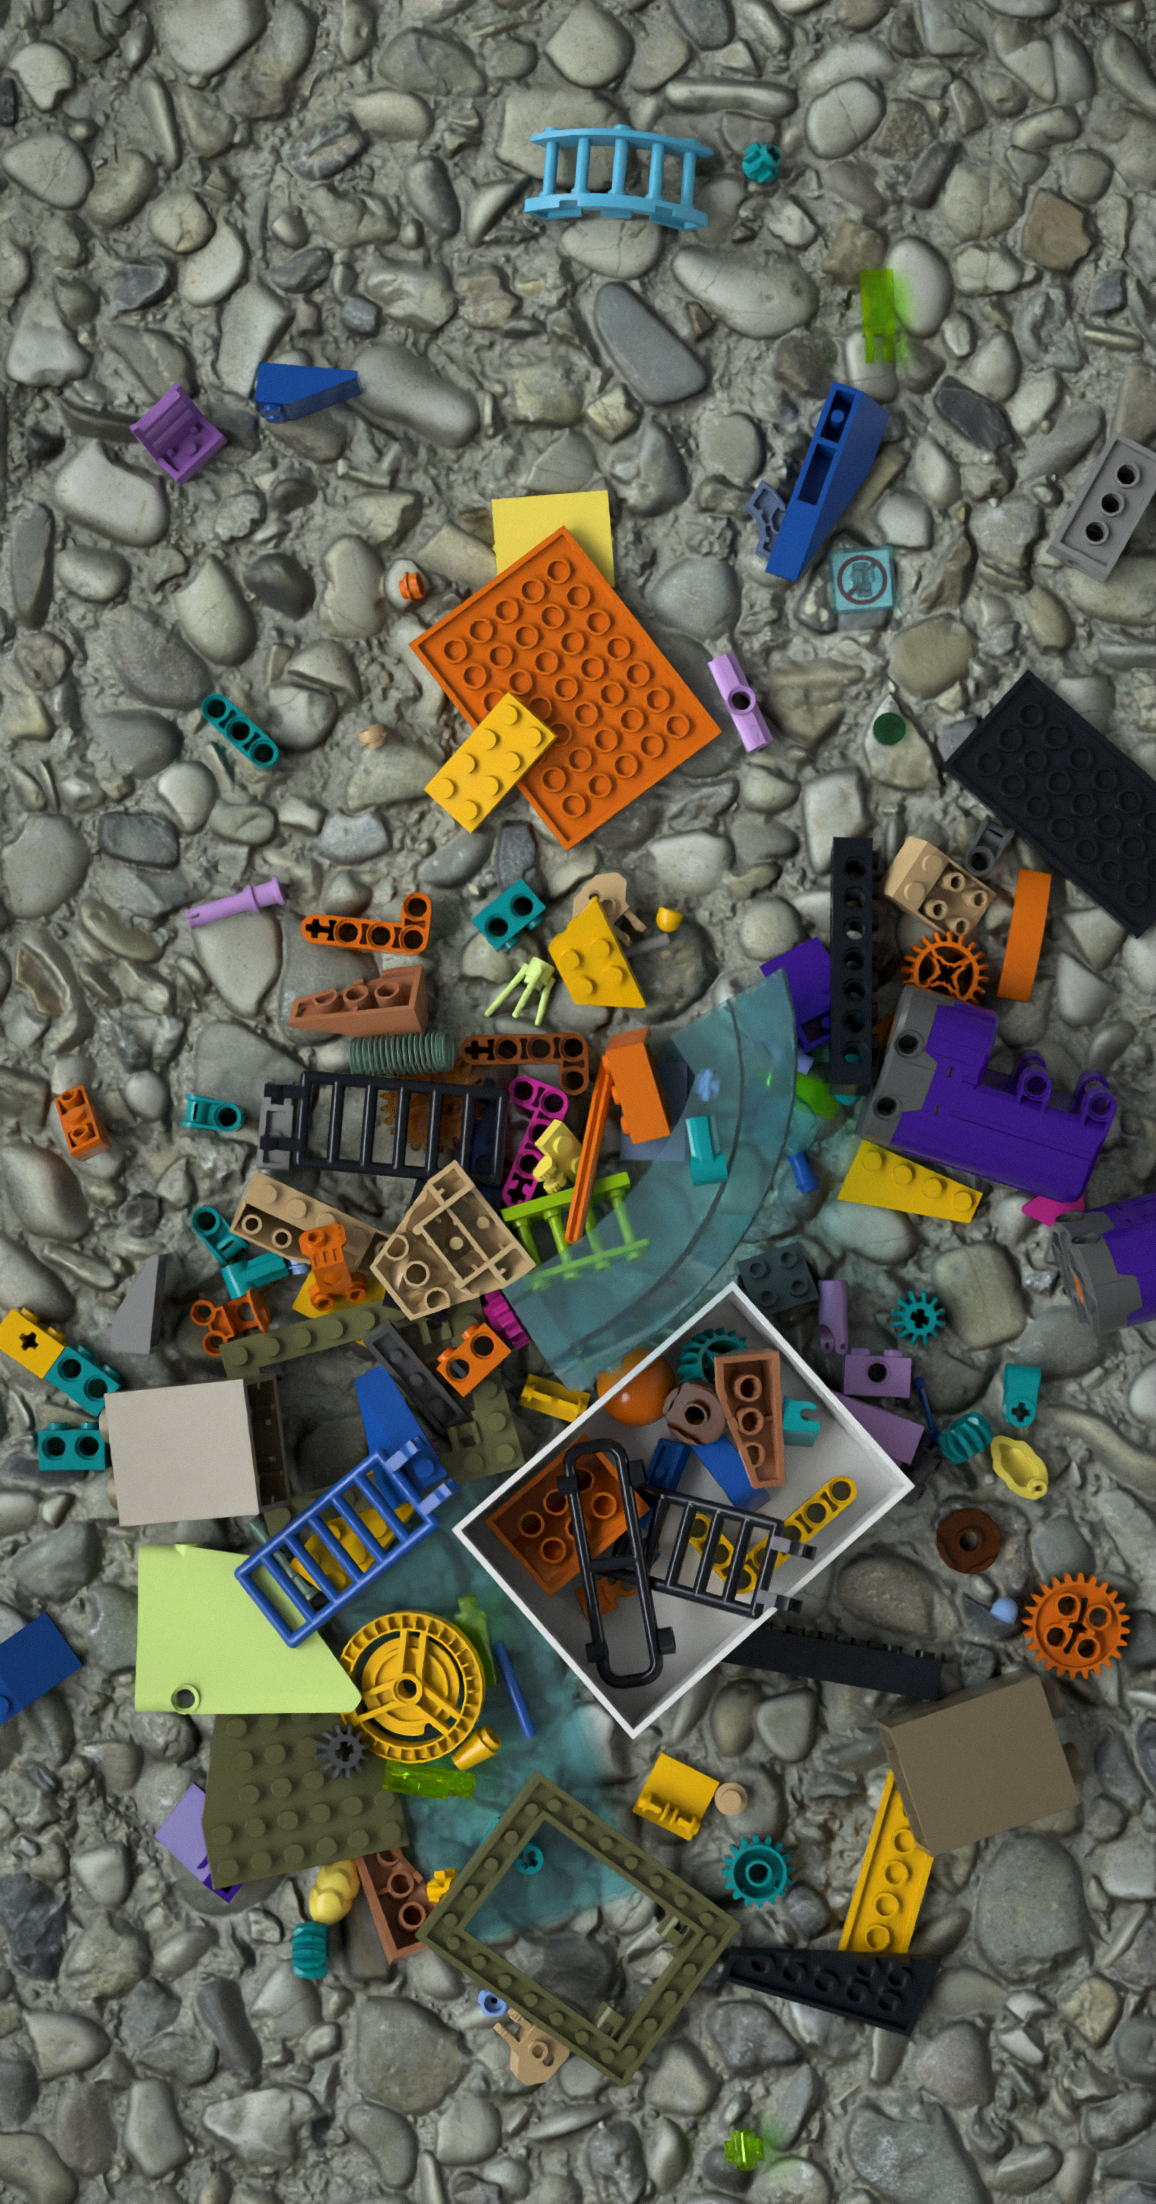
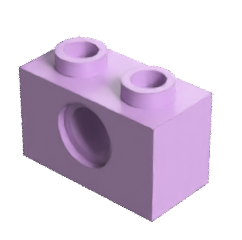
M851 1348V1354H843L841 1393L844 1395L910 1398L911 1358L903 1356L904 1350L884 1349V1355H870L871 1349ZM874 1363H881L885 1369L883 1378L878 1381H871L868 1377V1369Z

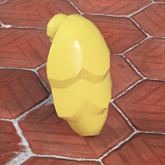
M1001 1435L994 1437L990 1443L992 1468L1004 1480L1006 1487L1015 1494L1027 1499L1043 1497L1048 1491L1049 1480L1047 1469L1042 1459L1034 1453L1025 1441H1015Z
M354 1858L322 1865L318 1872L316 1882L309 1894L310 1914L317 1923H325L327 1926L333 1925L345 1917L352 1908L353 1900L361 1886Z

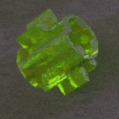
M749 2129L732 2132L730 2135L731 2141H724L726 2163L733 2162L734 2169L741 2172L752 2171L758 2168V2160L765 2159L763 2138H755V2132Z

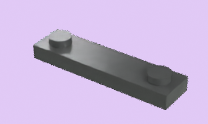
M387 1319L362 1338L364 1345L442 1437L448 1433V1428L458 1426L469 1418L466 1410L390 1319Z

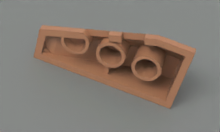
M423 965L391 968L381 971L382 977L367 982L360 978L352 981L353 986L337 992L330 988L293 1001L288 1023L292 1028L360 1037L367 1036L369 1038L371 1036L376 1038L377 1035L380 1037L385 1035L387 1037L389 1034L391 1036L394 1034L398 1036L400 1033L402 1035L405 1033L410 1035L411 1032L414 1034L419 1032L421 1034L426 1031L429 1016Z
M761 1347L732 1350L715 1356L716 1393L752 1488L786 1485L779 1351Z
M400 1848L354 1858L389 1965L430 1949L418 1940L415 1934L438 1904L429 1901L427 1884L424 1882V1878L412 1867L402 1854L403 1852Z

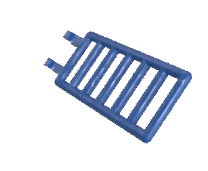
M420 1435L414 1440H409L392 1457L386 1449L382 1447L376 1448L235 1569V1578L289 1648L299 1646L440 1527L441 1521L434 1510L459 1491L461 1487L454 1478H451L449 1481L442 1483L426 1499L417 1491L400 1468L428 1446ZM378 1464L382 1466L424 1520V1523L412 1533L366 1476ZM355 1484L400 1540V1543L388 1553L343 1496ZM331 1504H333L377 1561L365 1573H363L319 1516ZM308 1524L353 1581L341 1593L296 1536ZM284 1544L288 1546L330 1601L320 1611H315L273 1556ZM262 1563L306 1620L295 1632H293L250 1575Z

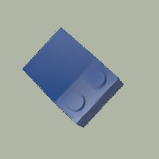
M259 362L255 402L261 417L266 418V421L269 423L285 424L286 420L295 421L362 394L358 371Z
M47 1611L0 1644V1726L84 1665Z

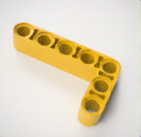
M846 1476L833 1477L783 1520L785 1527L793 1525L798 1528L800 1538L797 1542L805 1544L855 1499L857 1489L854 1481ZM838 1481L845 1482L849 1487V1495L843 1501L837 1500L832 1494V1487ZM813 1503L820 1504L825 1511L824 1518L817 1523L809 1520L807 1516V1509ZM696 1513L695 1519H701L706 1524V1533L700 1538L690 1536L689 1543L702 1556L711 1520L703 1514ZM721 1534L719 1544H723L727 1548L728 1558L723 1563L718 1564L714 1562L712 1570L725 1583L734 1547ZM769 1534L747 1552L743 1570L749 1573L750 1583L743 1589H737V1594H747L755 1589L761 1566L757 1561V1553L760 1549L766 1547ZM779 1551L774 1571L792 1555Z

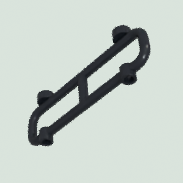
M599 1438L576 1443L566 1451L563 1458V1476H557V1487L559 1495H567L592 1638V1643H586L585 1645L588 1663H596L599 1676L606 1685L615 1689H628L653 1683L662 1672L663 1655L676 1653V1643L672 1626L658 1628L634 1493L635 1487L647 1486L643 1459L629 1461L625 1448L619 1442L610 1438ZM609 1452L614 1456L631 1554L592 1560L580 1494V1481L576 1471V1461L582 1455ZM634 1567L650 1666L641 1673L618 1676L610 1668L609 1649L605 1639L594 1573Z

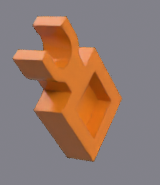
M606 1577L596 1580L601 1615L619 1608L615 1598L618 1596H631L637 1593L636 1588L626 1592L621 1588L622 1581L615 1579L613 1584L609 1585ZM583 1587L574 1590V1594L586 1621H589Z

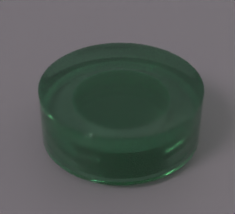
M891 712L881 714L872 726L874 739L883 746L898 744L906 731L903 719Z

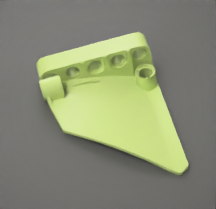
M201 1541L176 1542L175 1545L139 1546L135 1678L136 1712H177L184 1715L342 1713L354 1711L360 1703L362 1695L317 1630L296 1648H289L234 1576L235 1569L251 1555L204 1547V1542ZM263 1563L250 1573L251 1577L293 1632L306 1622L305 1618ZM182 1689L192 1691L195 1696V1702L192 1704L182 1703L179 1700L178 1692Z

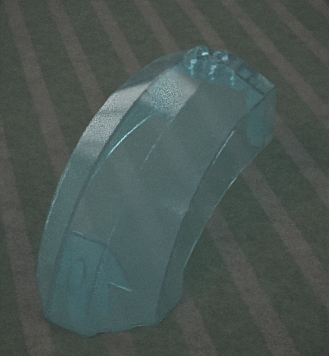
M784 967L748 987L740 995L736 994L671 1035L673 1041L666 1044L665 1047L675 1063H688L689 1088L686 1107L667 1145L657 1160L651 1162L643 1176L631 1188V1192L626 1194L624 1201L615 1210L612 1209L592 1231L589 1233L585 1232L582 1238L570 1244L564 1251L553 1254L542 1261V1265L529 1271L502 1289L547 1363L568 1391L576 1388L579 1393L594 1384L595 1379L593 1376L602 1370L607 1375L624 1364L623 1357L672 1322L699 1297L723 1269L753 1225L773 1185L787 1144L796 1101L799 1059L796 1013L788 975ZM715 1114L721 1151H724L728 1182L693 1187L689 1164L691 1152L685 1119Z

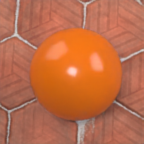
M630 1347L613 1354L604 1363L598 1376L597 1393L599 1399L651 1354L653 1350L643 1347ZM659 1357L613 1397L603 1409L615 1421L627 1426L641 1427L660 1420L664 1416L663 1407L666 1397L676 1386L675 1375L670 1364L664 1357Z

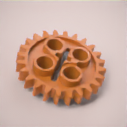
M1077 1571L1075 1580L1071 1579L1068 1572L1063 1573L1062 1582H1059L1056 1577L1051 1576V1587L1048 1588L1043 1583L1039 1584L1043 1592L1041 1596L1035 1593L1030 1594L1036 1601L1035 1605L1024 1606L1031 1613V1617L1021 1619L1024 1624L1030 1626V1629L1023 1631L1022 1635L1033 1639L1026 1647L1028 1650L1038 1649L1033 1657L1035 1661L1038 1662L1046 1658L1043 1668L1048 1671L1055 1665V1674L1058 1677H1061L1064 1671L1067 1670L1068 1677L1074 1680L1077 1671H1080L1081 1676L1086 1680L1088 1679V1670L1090 1669L1099 1676L1101 1675L1099 1665L1102 1663L1108 1668H1112V1664L1108 1659L1111 1655L1121 1658L1120 1653L1116 1650L1117 1645L1127 1646V1643L1120 1638L1121 1634L1130 1633V1629L1121 1625V1622L1130 1619L1129 1615L1119 1613L1124 1608L1125 1603L1123 1601H1113L1118 1595L1115 1589L1106 1593L1108 1587L1106 1581L1103 1580L1096 1586V1576L1093 1574L1086 1581H1084L1083 1573ZM1065 1596H1071L1074 1602L1071 1610L1060 1612L1058 1609L1060 1599ZM1083 1598H1087V1603L1079 1615L1081 1601ZM1094 1608H1103L1104 1618L1102 1621L1096 1624L1091 1623L1089 1620L1090 1612ZM1078 1620L1083 1626L1081 1629H1075L1073 1632L1069 1627L1070 1621L1076 1622ZM1055 1627L1061 1628V1639L1056 1643H1049L1047 1641L1049 1630ZM1072 1636L1070 1651L1068 1653H1064V1648L1067 1646ZM1083 1639H1092L1093 1649L1091 1652L1084 1655L1079 1654V1643Z

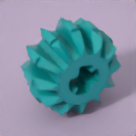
M923 1290L919 1295L918 1301L914 1291H908L910 1303L899 1297L896 1301L903 1307L902 1311L891 1309L890 1312L894 1316H900V1320L893 1321L891 1327H904L897 1337L902 1340L910 1333L909 1344L913 1346L917 1343L918 1335H920L923 1345L929 1344L927 1333L938 1339L940 1334L934 1329L935 1325L940 1327L946 1326L945 1321L937 1320L936 1316L946 1313L945 1308L933 1309L938 1304L939 1298L934 1296L926 1303L928 1292ZM917 1309H922L921 1314L926 1316L925 1323L919 1322L920 1326L915 1327V1321L911 1320L910 1316L912 1312L917 1314Z
M970 1412L956 1419L946 1429L941 1431L936 1442L944 1457H947L953 1464H960L983 1451L991 1443L995 1434L986 1418L984 1419L978 1412Z
M317 1921L298 1923L293 1932L294 1938L292 1940L293 1971L298 1978H325L330 1969L331 1960L330 1930L325 1923H317Z

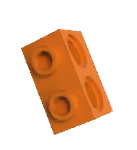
M485 1322L480 1327L474 1323L461 1335L465 1341L456 1350L449 1346L437 1358L441 1364L436 1369L463 1398L512 1352ZM483 1336L490 1338L494 1344L493 1351L487 1356L477 1354L474 1349L475 1341ZM458 1359L465 1360L469 1365V1373L462 1379H456L450 1373L451 1364Z

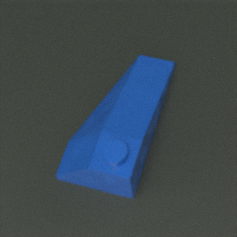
M380 1364L355 1379L369 1454L376 1448L382 1447L392 1457L409 1440H414L420 1435L428 1446L400 1469L420 1494L450 1478L386 1369ZM380 1464L373 1468L375 1483L394 1511L409 1502Z

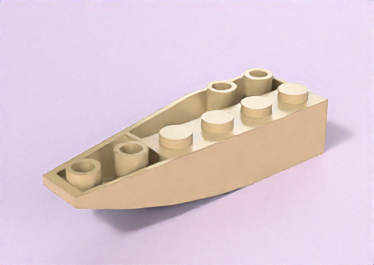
M257 1169L241 1198L229 1232L288 1260L311 1264L310 1258L302 1255L298 1238L305 1231L338 1223L343 1225L347 1243L342 1248L347 1268L349 1267L350 1272H360L371 1277L376 1276L371 1271L370 1266L391 1236V1234Z

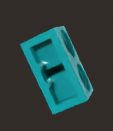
M520 878L471 919V922L496 952L502 948L507 952L521 940L517 935L527 927L530 931L534 930L546 919L542 914L547 909L522 878ZM527 899L533 904V910L529 915L520 916L515 912L514 906L518 900ZM495 920H503L508 925V931L502 937H495L489 932V927Z
M74 1344L68 1345L44 1378L95 1417H98L101 1410L105 1407L104 1396L100 1397L94 1394L92 1390L93 1381L95 1379L105 1381L107 1393L120 1391L125 1383L119 1379L121 1374L107 1363L101 1366L93 1360L95 1354L82 1344H79L77 1347ZM70 1359L77 1360L81 1365V1372L77 1377L69 1375L66 1371V1364Z
M68 1422L48 1423V1428L39 1430V1470H105L110 1467V1444L103 1440L99 1429V1422H81V1428H68ZM87 1436L95 1438L98 1442L99 1447L95 1454L86 1452L83 1447V1441ZM53 1437H59L65 1442L66 1448L63 1454H56L52 1451L50 1443Z

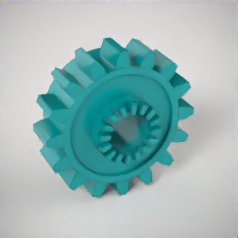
M753 1832L751 1841H747L743 1835L740 1836L741 1845L739 1847L733 1843L729 1845L733 1853L732 1856H723V1862L729 1865V1867L721 1869L722 1876L730 1877L724 1882L726 1889L734 1888L733 1898L737 1900L742 1896L747 1907L751 1904V1901L757 1902L758 1908H762L763 1902L768 1900L772 1905L776 1904L775 1897L778 1894L785 1897L784 1886L792 1885L793 1883L792 1878L787 1873L794 1872L793 1864L785 1863L791 1858L790 1852L784 1851L781 1853L783 1843L779 1840L774 1845L771 1844L770 1834H766L764 1840H759L757 1832ZM755 1864L766 1866V1872L760 1877L752 1876L749 1873L750 1868Z

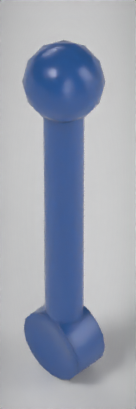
M917 1377L913 1380L912 1384L918 1390L930 1429L928 1438L932 1443H937L936 1440L940 1432L936 1430L925 1394V1380Z

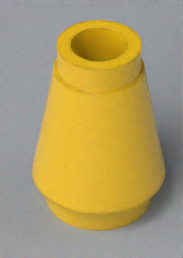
M490 1726L477 1727L456 1753L452 1755V1760L458 1769L464 1772L468 1768L498 1754V1749L502 1746V1742Z

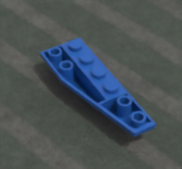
M835 381L832 382L766 566V573L796 583L868 477L890 413L865 392Z

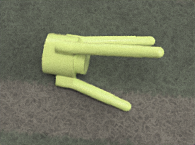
M536 957L531 959L529 965L524 963L519 973L484 1013L485 1017H490L525 977L523 982L527 984V987L512 1016L518 1018L533 990L541 991L544 986L535 1020V1025L540 1026L551 988L556 981L552 977L555 968Z

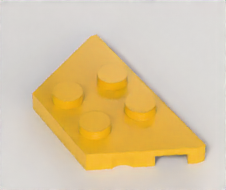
M592 897L588 902V906L578 917L575 916L567 924L565 931L559 933L549 943L548 950L574 1004L644 1008L647 1006V1000L598 897Z

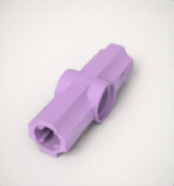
M734 652L726 653L708 662L707 665L725 702L726 711L731 716L747 753L772 743L774 740L756 703L755 693L750 689ZM737 695L745 696L749 700V707L744 710L734 708L731 701L732 698Z

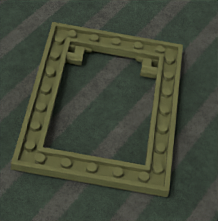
M480 1297L446 1308V1323L442 1322L443 1327L434 1330L430 1329L428 1322L432 1319L420 1317L410 1321L403 1311L382 1306L383 1299L269 1330L264 1335L259 1333L219 1344V1349L227 1377L262 1374L260 1369L262 1367L362 1340L365 1335L387 1319H390L397 1329L418 1324L424 1346L452 1339L454 1348L460 1346L465 1341L461 1335L470 1326L476 1323L480 1327L484 1322L486 1324L487 1322ZM480 1337L474 1343L476 1353L481 1356H487L493 1351L492 1340L488 1337ZM462 1360L466 1375H468L469 1365L465 1360ZM499 1366L495 1367L471 1390L476 1408L475 1411H471L474 1421L447 1429L453 1451L437 1456L450 1478L425 1493L433 1492L442 1483L449 1481L451 1478H454L458 1484L522 1467L526 1464ZM473 1435L475 1445L463 1448L461 1438ZM374 1473L366 1475L382 1495L377 1484L375 1483ZM288 1474L292 1505L263 1513L269 1537L276 1535L333 1485L294 1496ZM356 1484L343 1494L356 1513L374 1508ZM333 1504L319 1514L324 1522L342 1517Z
M536 1770L418 1929L415 1936L422 1943L624 2089L742 1924ZM544 1820L548 1821L668 1911L655 1931L676 1946L671 1953L674 1958L635 2011L630 2009L625 2017L603 2001L591 2019L588 2020L464 1929ZM679 1920L686 1924L681 1932L674 1928ZM605 2022L612 2026L607 2033L601 2029Z

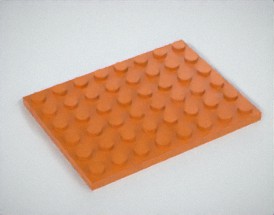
M564 525L408 644L473 730L480 725L507 692H512L558 735L556 740L516 786L566 852L722 734V730Z

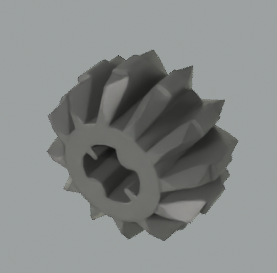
M336 1723L332 1727L333 1735L328 1730L321 1732L326 1743L321 1741L315 1742L314 1746L323 1749V1754L315 1755L314 1760L326 1761L321 1766L320 1772L326 1773L332 1768L331 1779L337 1780L342 1772L344 1779L350 1780L352 1778L351 1769L357 1774L363 1772V1768L358 1761L369 1762L370 1757L361 1754V1750L370 1748V1743L360 1744L358 1742L364 1736L362 1730L357 1731L352 1736L353 1724H346L342 1732L340 1724ZM341 1742H343L342 1747H348L349 1753L344 1755V1761H341L342 1757H336L335 1750L340 1749Z

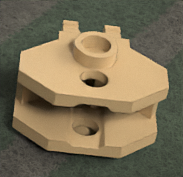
M618 872L596 875L574 898L572 919L575 916L578 917L588 906L590 894L597 893L600 896L599 901L617 939L627 948L633 942L615 924L624 917L636 931L642 933L647 928L629 910L630 906L625 902L627 881Z
M511 2007L507 2011L510 2018L521 2025L514 2035L510 2033V2030L505 2025L499 2022L493 2027L511 2047L510 2069L526 2086L547 2082L569 2057L570 2050Z

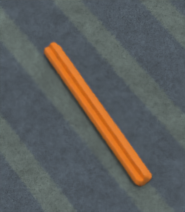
M600 1059L564 1236L566 1243L580 1245L583 1241L612 1093L611 1087L614 1083L612 1074H606L602 1059Z

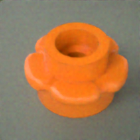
M408 571L405 572L403 580L399 581L401 595L404 599L417 603L418 599L425 597V586L422 577L418 572L412 574Z

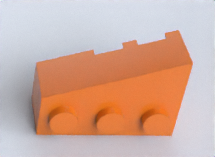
M650 1026L612 1035L605 1051L606 1055H602L605 1072L607 1075L612 1074L615 1086L611 1087L614 1102L616 1105L621 1104L624 1114L621 1117L624 1135H630L633 1145L670 1136L673 1130V1122L664 1086H661L656 1069L659 1066L657 1056H652L648 1037L652 1036Z

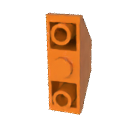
M83 1084L74 1089L66 1090L61 1096L54 1099L68 1148L74 1159L84 1162L112 1147L107 1130Z

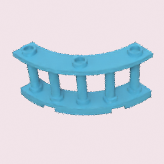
M615 125L613 129L580 128L562 130L556 127H548L542 133L530 135V142L546 148L543 191L539 193V197L525 199V213L545 221L583 217V211L601 210L602 217L630 219L632 213L648 215L650 223L664 225L682 232L708 227L709 214L697 210L696 205L693 204L696 160L712 157L714 150L701 145L700 140L695 138L680 139L656 133L634 131L628 125ZM591 146L615 147L612 188L608 191V194L591 193L587 190ZM578 147L575 188L569 194H556L559 150ZM628 148L652 151L649 191L645 197L630 196L624 191ZM665 154L683 159L680 203L678 204L664 201V197L661 195Z

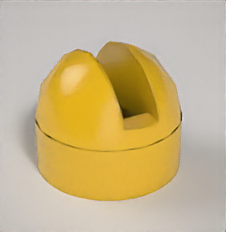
M659 906L656 915L657 925L664 932H672L681 925L684 914Z

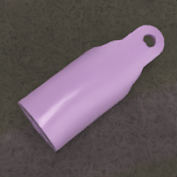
M847 1280L818 1281V1295L820 1297L818 1299L820 1348L824 1354H829L832 1352L833 1347H835L836 1353L843 1355L848 1350Z

